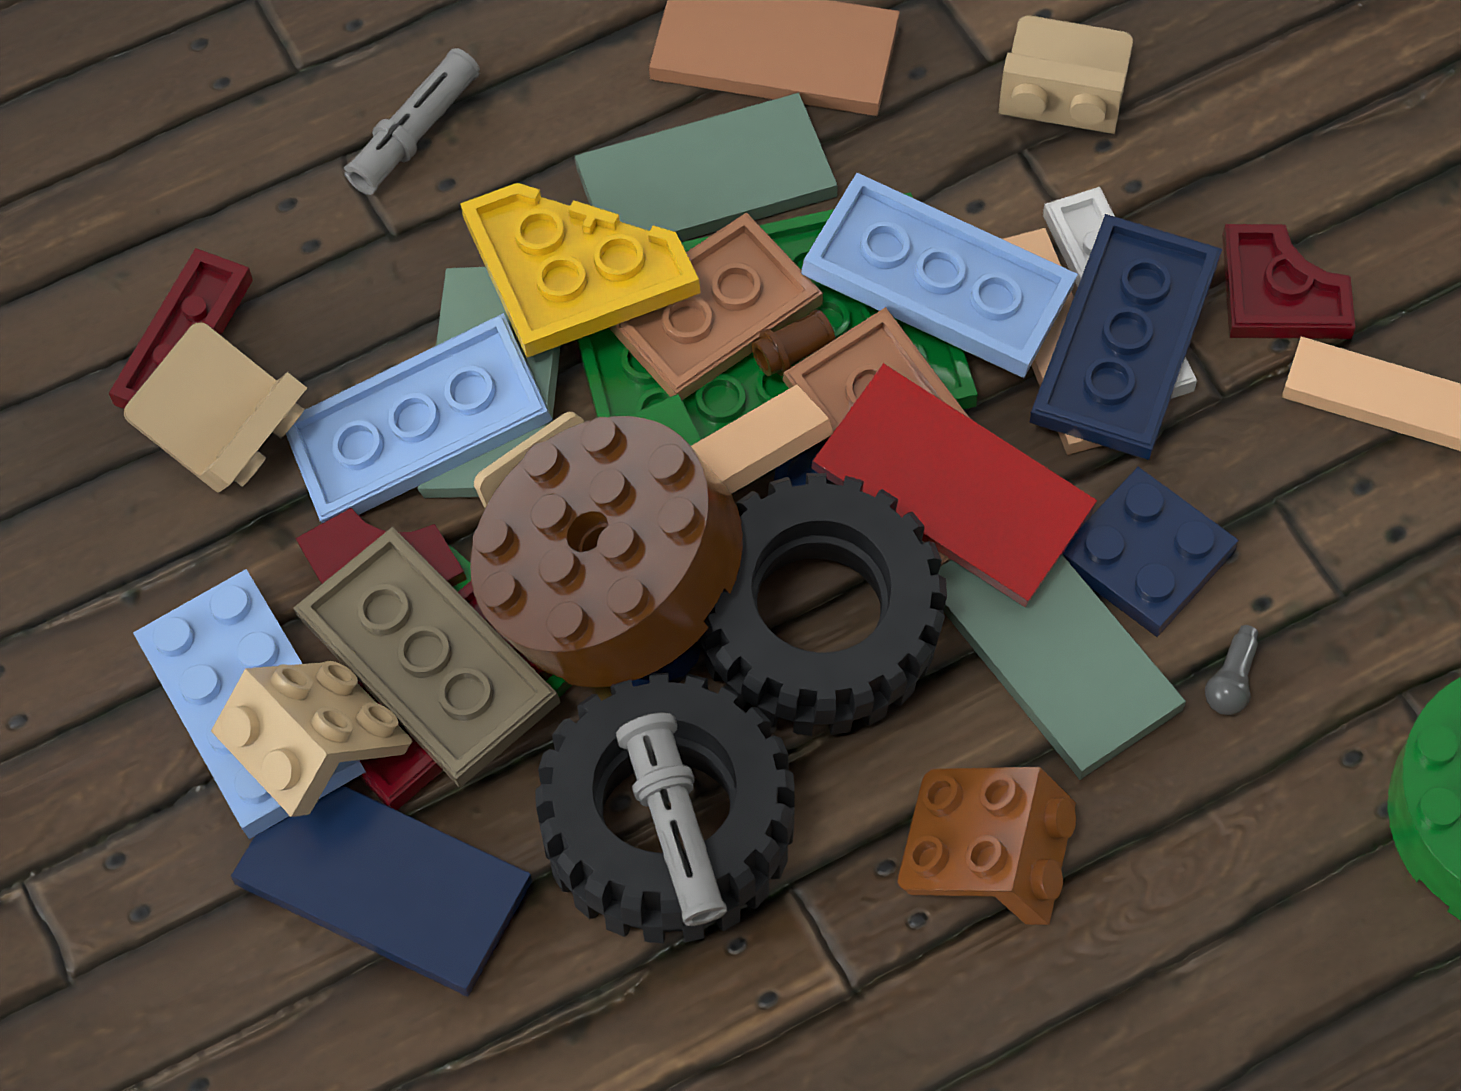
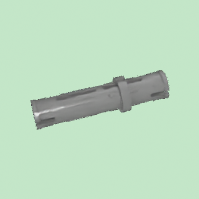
M451 49L447 53V57L414 91L390 120L383 119L373 128V138L344 167V174L347 180L359 191L371 195L400 161H409L417 151L416 143L439 117L446 112L448 107L465 88L479 76L480 73L478 71L480 69L476 61L461 49Z

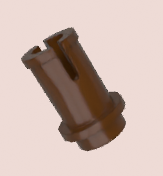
M816 309L810 312L809 315L775 332L770 329L760 332L759 340L752 343V351L758 366L764 374L771 376L777 373L783 376V373L790 369L791 365L809 357L835 340V334L824 313Z

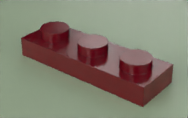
M197 248L194 249L109 391L114 406L122 409L125 408L193 324L205 323L219 335L223 333L253 281L249 267Z

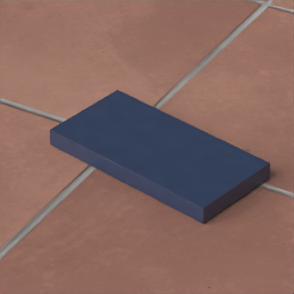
M1105 214L1033 405L1029 423L1150 460L1216 272L1222 248Z
M343 785L318 799L310 815L289 816L256 835L231 874L235 885L467 997L470 995L532 883L530 873Z

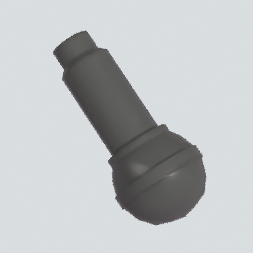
M1243 625L1240 627L1238 634L1234 635L1223 668L1219 669L1217 674L1206 683V702L1211 709L1220 714L1234 715L1240 713L1249 704L1251 693L1247 676L1258 647V631L1252 626Z

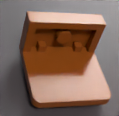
M1041 767L932 769L924 775L921 782L898 876V884L910 895L995 896L1025 924L1049 925L1054 901L1059 897L1062 890L1063 876L1061 869L1068 838L1072 836L1075 830L1076 802Z

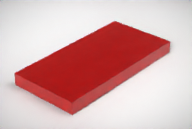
M884 363L812 461V469L818 473H826V478L836 485L843 486L845 476L864 481L862 491L875 497L878 491L883 489L898 499L896 513L903 517L908 512H913L925 526L922 541L925 543L928 541L934 542L939 552L1025 608L1097 502L1095 498Z

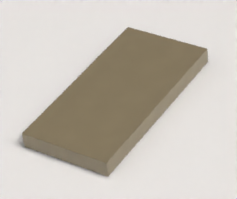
M393 527L294 607L298 618L344 666L356 675L358 681L382 706L395 714L398 723L460 788L561 703L557 692Z

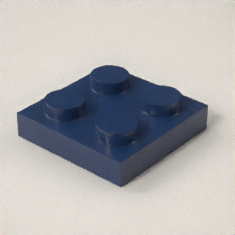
M1137 467L1080 527L1062 555L1089 587L1154 636L1158 637L1233 555L1239 540L1143 469Z

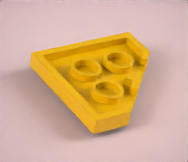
M515 183L460 203L466 225L527 358L701 293L699 278L676 232L654 225L650 231L620 222L619 214L573 200L571 206L546 199L541 197L539 189L520 183Z

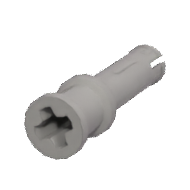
M670 713L649 714L636 718L620 727L616 732L617 741L620 747L628 750L637 778L633 785L635 798L640 801L641 805L650 808L664 859L683 913V922L687 926L704 924L723 916L727 909L721 899L706 845L689 798V793L693 790L694 776L691 768L683 766L673 736L677 730L675 717ZM653 750H654V753H655V757H656V760H657V764H656V761H655V758H654V755H653ZM679 831H680V834H681V837H682V840H683V844H684V847H685V850H686V853H687V856H688V859H689V863H690V866H691V869H692V872H693V876H691V873H690V870H689V867H688V864H687V860H686V857H685V854H684V851H683V848H682V845H681V841H680V838H679V835H678V832H679Z

